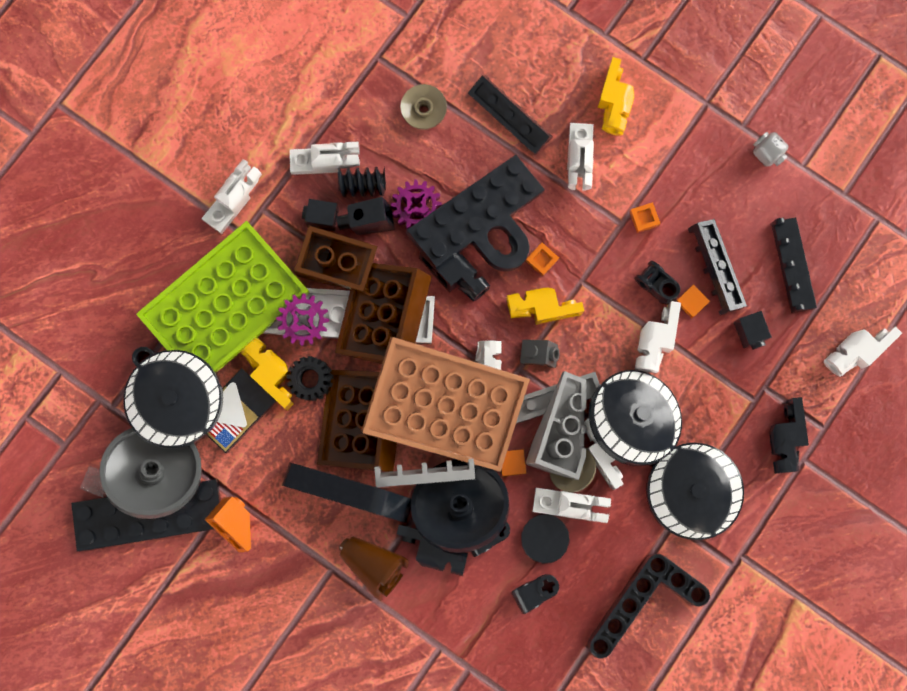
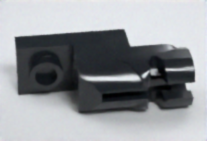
M420 252L419 259L449 293L457 286H460L458 289L474 302L490 289V284L483 277L476 278L478 270L462 254L458 253L435 270Z
M802 397L786 400L784 415L789 423L775 424L770 427L771 454L781 457L778 461L773 462L775 474L799 471V451L796 448L809 445Z
M403 525L398 526L397 535H401V541L415 544L416 539L420 540L416 561L420 565L443 571L445 565L450 562L451 573L463 576L468 553L440 550L429 544L419 534L417 529Z

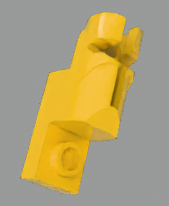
M612 57L597 108L604 109L602 130L612 135L621 136L625 131L626 119L629 117L633 104L634 90L633 86L620 82L623 69L619 67L622 59Z
M548 287L526 291L525 301L520 297L519 293L507 295L506 297L511 318L531 317V314H534L536 325L581 316L584 312L583 303H576L575 300L565 301L559 307L555 289Z
M256 338L241 351V354L247 359L251 367L255 369L250 376L288 411L294 405L290 400L292 395L283 386L280 389L277 388L287 378V374H290L288 366L271 349L263 353L266 345L259 338Z

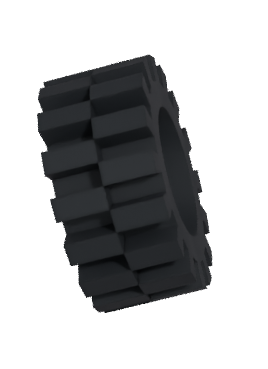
M308 356V358L302 357L300 361L293 362L295 366L289 368L291 373L290 375L287 374L286 378L290 380L287 385L291 388L292 394L307 401H317V399H323L324 394L328 395L330 392L328 390L329 387L333 386L331 379H334V377L330 373L332 370L327 366V363ZM308 370H314L318 374V382L312 388H306L302 383V377Z

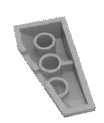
M566 371L562 372L532 441L525 464L548 473L579 480L586 458V448H584V434L586 433V425H584V410L586 409L585 379Z

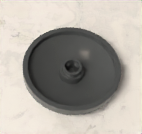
M130 428L118 435L106 448L101 459L99 472L103 491L108 500L118 510L132 517L154 519L178 511L191 500L199 487L202 467L200 455L195 444L181 448L160 447L145 441Z

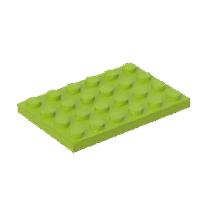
M246 221L136 315L166 350H182L197 355L205 360L217 373L251 341L258 338L277 321L276 316H282L278 307H286L284 299L291 302L293 301V294L299 299L302 293H305L307 296L310 292L249 222Z

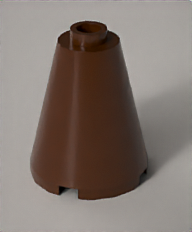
M355 536L350 539L346 538L339 547L342 560L379 601H382V594L387 597L403 577V574L400 573L402 567L406 569L408 567L409 561L404 556Z

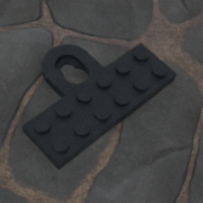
M514 155L407 229L406 234L435 270L472 244L484 260L494 269L513 271L525 262L530 246L527 236L511 216L543 194L545 189L519 157ZM499 229L507 234L509 245L511 246L510 254L504 255L492 247L487 237L489 231Z
M218 479L200 482L196 493L185 506L170 515L154 519L136 518L118 510L107 497L71 503L77 552L213 530L214 528L205 519L221 501Z

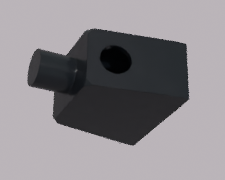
M383 197L350 204L347 206L348 214L337 216L339 230L350 228L357 235L395 230L393 211Z

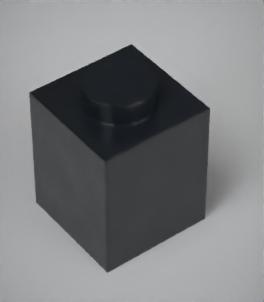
M309 199L308 206L304 205L302 219L305 220L307 227L312 226L335 232L339 212L338 205L333 202Z
M762 311L741 317L734 322L743 348L750 346L752 350L766 346L765 341L772 338Z

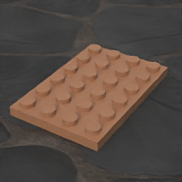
M391 336L361 432L464 462H468V459H474L475 465L501 472L530 379Z

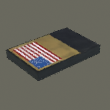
M242 368L222 390L224 391L230 383H236L247 422L246 427L217 422L214 428L207 434L226 454L277 402Z

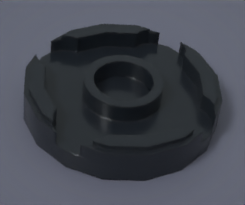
M548 514L537 515L530 519L523 527L521 534V545L526 555L540 563H553L560 559L566 553L570 542L569 531L565 524L557 517Z

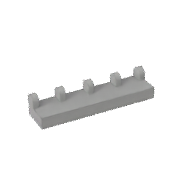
M468 459V465L452 466L450 460L446 461V467L427 469V463H421L422 469L402 471V465H397V471L381 472L380 467H374L376 487L475 479L474 459Z

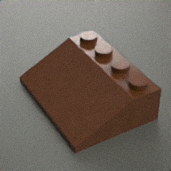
M373 263L364 292L350 290L335 353L382 364L391 336L416 343L431 276L418 268Z
M332 370L330 373L334 377V379H331L333 386L329 387L328 390L330 392L328 395L326 394L317 465L375 471L374 467H380L381 472L394 471L397 442L361 432L380 372Z

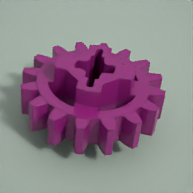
M414 180V185H410L407 181L405 182L406 188L398 187L399 195L393 194L392 196L395 203H391V209L396 210L393 212V217H400L398 224L401 226L406 223V230L442 206V202L437 201L440 199V194H433L435 187L431 186L428 189L427 181H424L422 185H418L417 180ZM430 199L432 201L431 212L429 211V208L426 206L429 203ZM402 200H404L405 204L407 205V207L404 209V212H402L401 210ZM415 203L417 205L421 203V208L415 207L413 209L412 204Z
M302 293L301 298L298 299L293 294V301L289 302L287 299H284L285 308L278 307L282 316H276V320L282 321V324L277 326L278 330L285 329L282 336L287 338L290 335V342L294 344L296 339L299 340L301 346L304 345L305 340L313 344V337L321 339L322 337L319 332L327 331L323 323L329 322V319L323 317V315L328 310L320 309L323 302L320 300L315 303L314 295L306 299V294ZM306 303L310 306L306 309H300L296 305ZM295 311L303 316L308 314L306 319L310 327L302 322L297 324L299 319ZM288 312L292 314V322L289 326H287L286 322ZM316 313L319 316L317 327L313 324V317ZM307 330L309 334L298 335L295 332Z

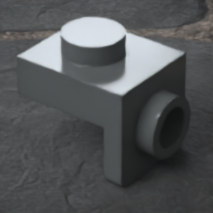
M549 340L522 341L521 364L546 365L556 368L560 356L558 344Z

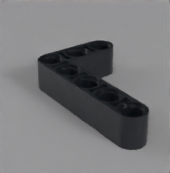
M291 462L288 464L282 486L404 523H407L411 510V498Z
M661 554L648 555L587 641L589 652L597 658L603 659L608 657L659 583L663 584L687 603L700 607L706 605L710 599L708 588L667 557ZM655 558H658L662 563L661 569L657 572L651 569V562ZM679 573L682 581L679 586L675 587L671 583V577L673 574ZM641 578H645L648 583L647 589L643 592H639L636 587L637 581ZM695 588H699L702 593L698 601H694L691 597V593ZM631 598L634 607L631 611L625 612L622 608V603L625 599ZM612 619H617L620 623V627L616 632H610L608 629V623ZM599 639H603L606 644L605 649L602 652H595L593 648L594 643Z

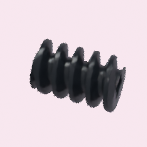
M385 166L382 173H380L378 167H375L373 174L370 173L368 167L365 168L364 174H361L359 167H356L354 174L351 173L350 168H347L345 175L338 168V189L342 197L346 198L348 191H350L352 197H356L358 191L362 197H365L367 190H369L371 197L375 196L376 190L379 191L380 196H384L386 191Z

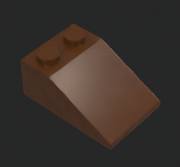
M309 226L294 271L298 277L314 282L364 292L378 246Z

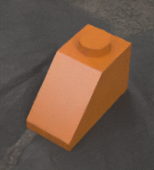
M225 497L206 517L205 521L238 552H248L251 549L250 513L244 508L245 504L239 498Z

